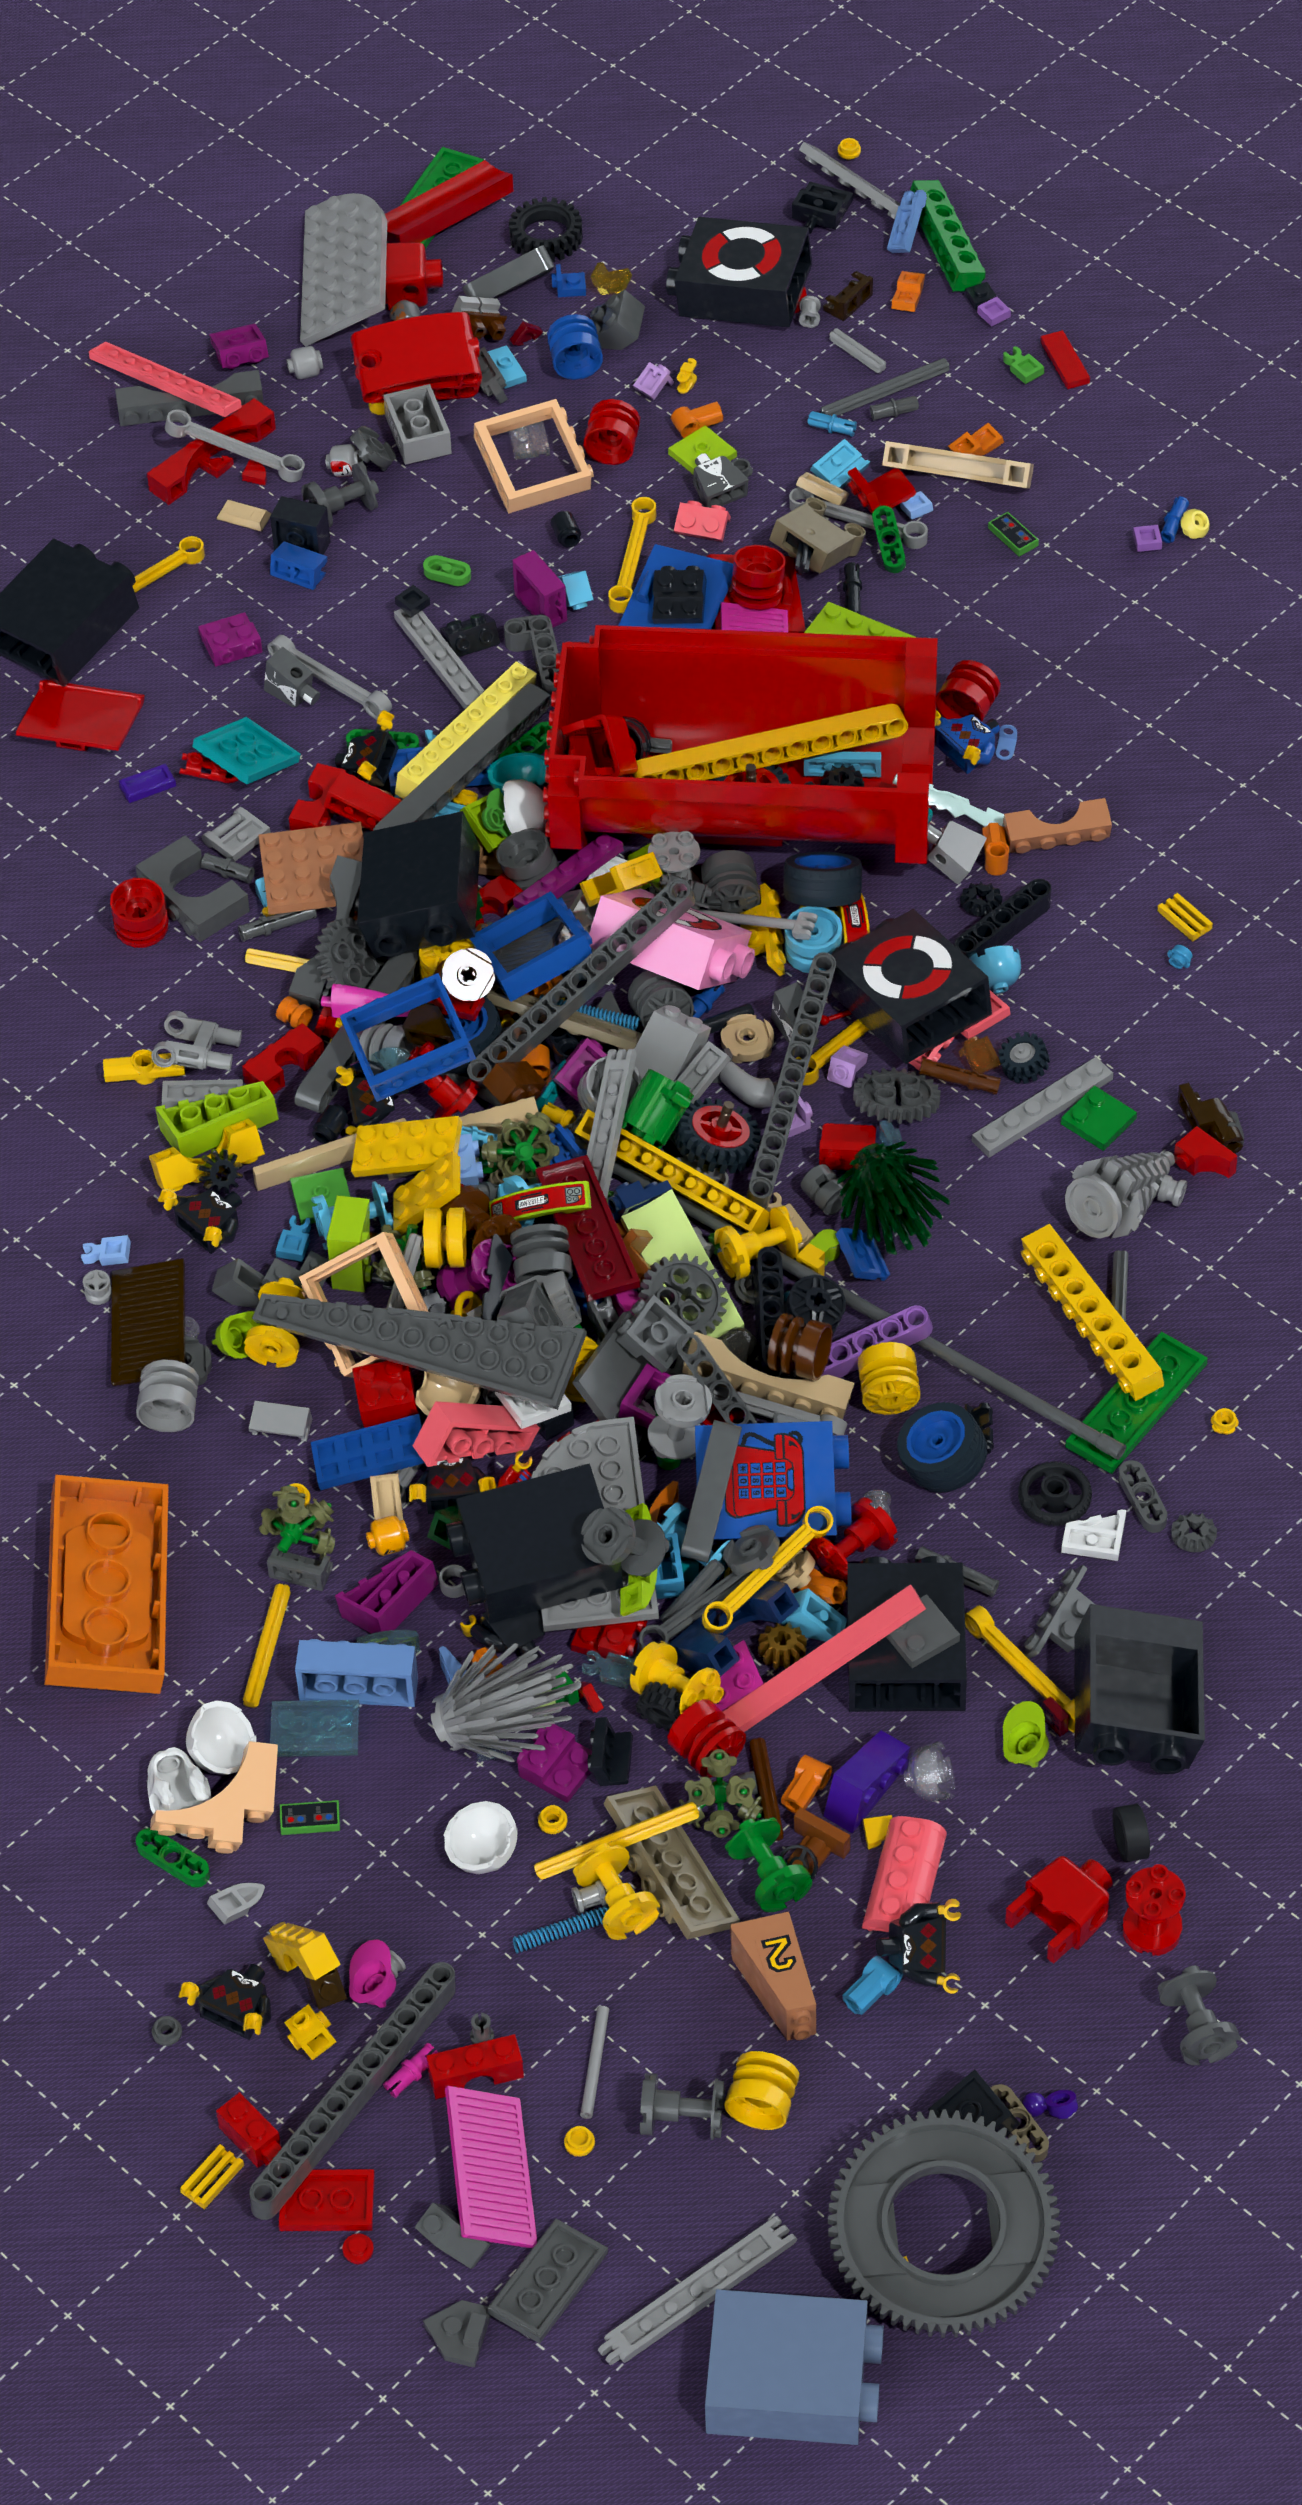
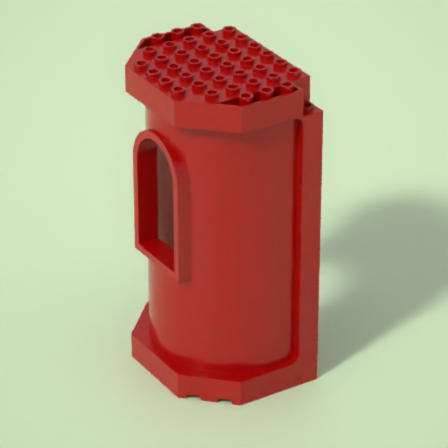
M595 625V634L590 635L589 643L565 642L562 643L561 652L556 654V669H559V671L554 672V688H557V690L552 691L551 706L555 707V709L550 710L549 726H552V728L547 730V746H550V748L545 749L544 756L545 765H549V767H546L545 781L549 785L544 787L543 802H548L544 808V820H549L545 825V837H550V848L583 849L588 845L589 832L640 834L652 839L658 833L688 831L693 834V839L698 843L782 847L783 840L895 845V863L927 864L929 852L928 812L929 808L931 809V806H929V784L933 785L938 638ZM887 704L898 705L908 723L906 733L900 737L838 750L839 752H881V777H863L865 787L820 785L823 776H804V758L774 765L775 769L777 767L782 768L783 774L787 773L791 784L634 778L632 775H629V777L587 776L586 756L568 755L569 737L568 735H563L561 730L563 726L599 714L627 716L642 722L650 732L651 737L671 739L673 743L672 752ZM650 753L648 757H653L662 754ZM896 774H897V785L892 784L893 779H894V777H895ZM811 781L815 784V785H805V783H808V782H811Z

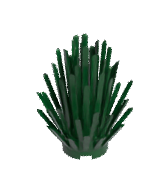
M904 1141L890 1146H884L885 1143H875L864 1147L855 1155V1159L850 1162L849 1165H853L852 1168L837 1181V1184L842 1183L851 1175L840 1191V1196L846 1193L842 1201V1207L844 1206L841 1213L842 1220H844L845 1216L847 1218L850 1216L858 1195L852 1234L853 1240L856 1241L864 1203L867 1219V1238L873 1240L874 1237V1239L876 1238L880 1242V1232L875 1212L876 1207L887 1253L897 1255V1251L889 1226H891L894 1233H898L907 1250L914 1249L909 1235L913 1236L915 1234L922 1246L926 1247L928 1245L927 1239H930L932 1235L920 1219L918 1213L929 1228L933 1226V1221L925 1209L932 1216H937L940 1220H942V1214L924 1195L931 1200H941L950 1205V1200L912 1176L913 1172L940 1183L939 1178L931 1173L910 1166L914 1165L931 1170H939L935 1166L937 1162L933 1159L905 1155L917 1152L914 1148L897 1150V1148L907 1143Z

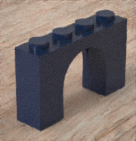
M769 1580L733 1614L732 1622L724 1632L714 1634L707 1631L702 1624L701 1616L677 1636L670 1645L677 1651V1663L681 1668L696 1672L707 1667L713 1668L718 1671L721 1677L740 1660L731 1642L725 1635L734 1628L753 1620H765L780 1624L800 1605L787 1583ZM714 1608L707 1613V1618L712 1625L720 1627L726 1624L727 1616L721 1609Z

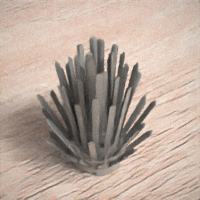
M493 1644L478 1662H473L465 1672L474 1657L473 1651H471L460 1670L456 1671L445 1693L436 1696L432 1703L436 1702L435 1713L431 1714V1721L437 1737L441 1742L446 1740L452 1746L450 1748L452 1751L465 1748L489 1758L494 1756L509 1762H515L511 1756L483 1747L523 1752L521 1748L545 1750L546 1748L542 1745L501 1741L499 1738L536 1739L538 1734L509 1732L552 1726L551 1724L572 1719L568 1715L560 1717L549 1715L558 1713L562 1708L571 1706L568 1702H560L540 1708L536 1707L564 1698L565 1695L581 1688V1682H576L551 1690L566 1683L565 1677L556 1679L555 1676L573 1668V1665L567 1664L556 1669L551 1668L531 1675L559 1661L563 1654L553 1656L526 1669L528 1668V1663L535 1660L538 1656L534 1654L539 1649V1646L488 1677H485L518 1647V1644H513L481 1671L495 1655L496 1649H494Z

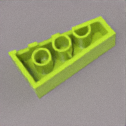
M827 602L804 632L814 634L915 637L831 602Z
M263 1081L229 1089L228 1093L223 1095L207 1094L204 1095L205 1099L190 1103L188 1099L178 1101V1106L166 1109L165 1105L155 1107L160 1131L172 1147H175L182 1155L189 1158L219 1146L224 1127L249 1118L256 1124L258 1129L279 1120L275 1098Z

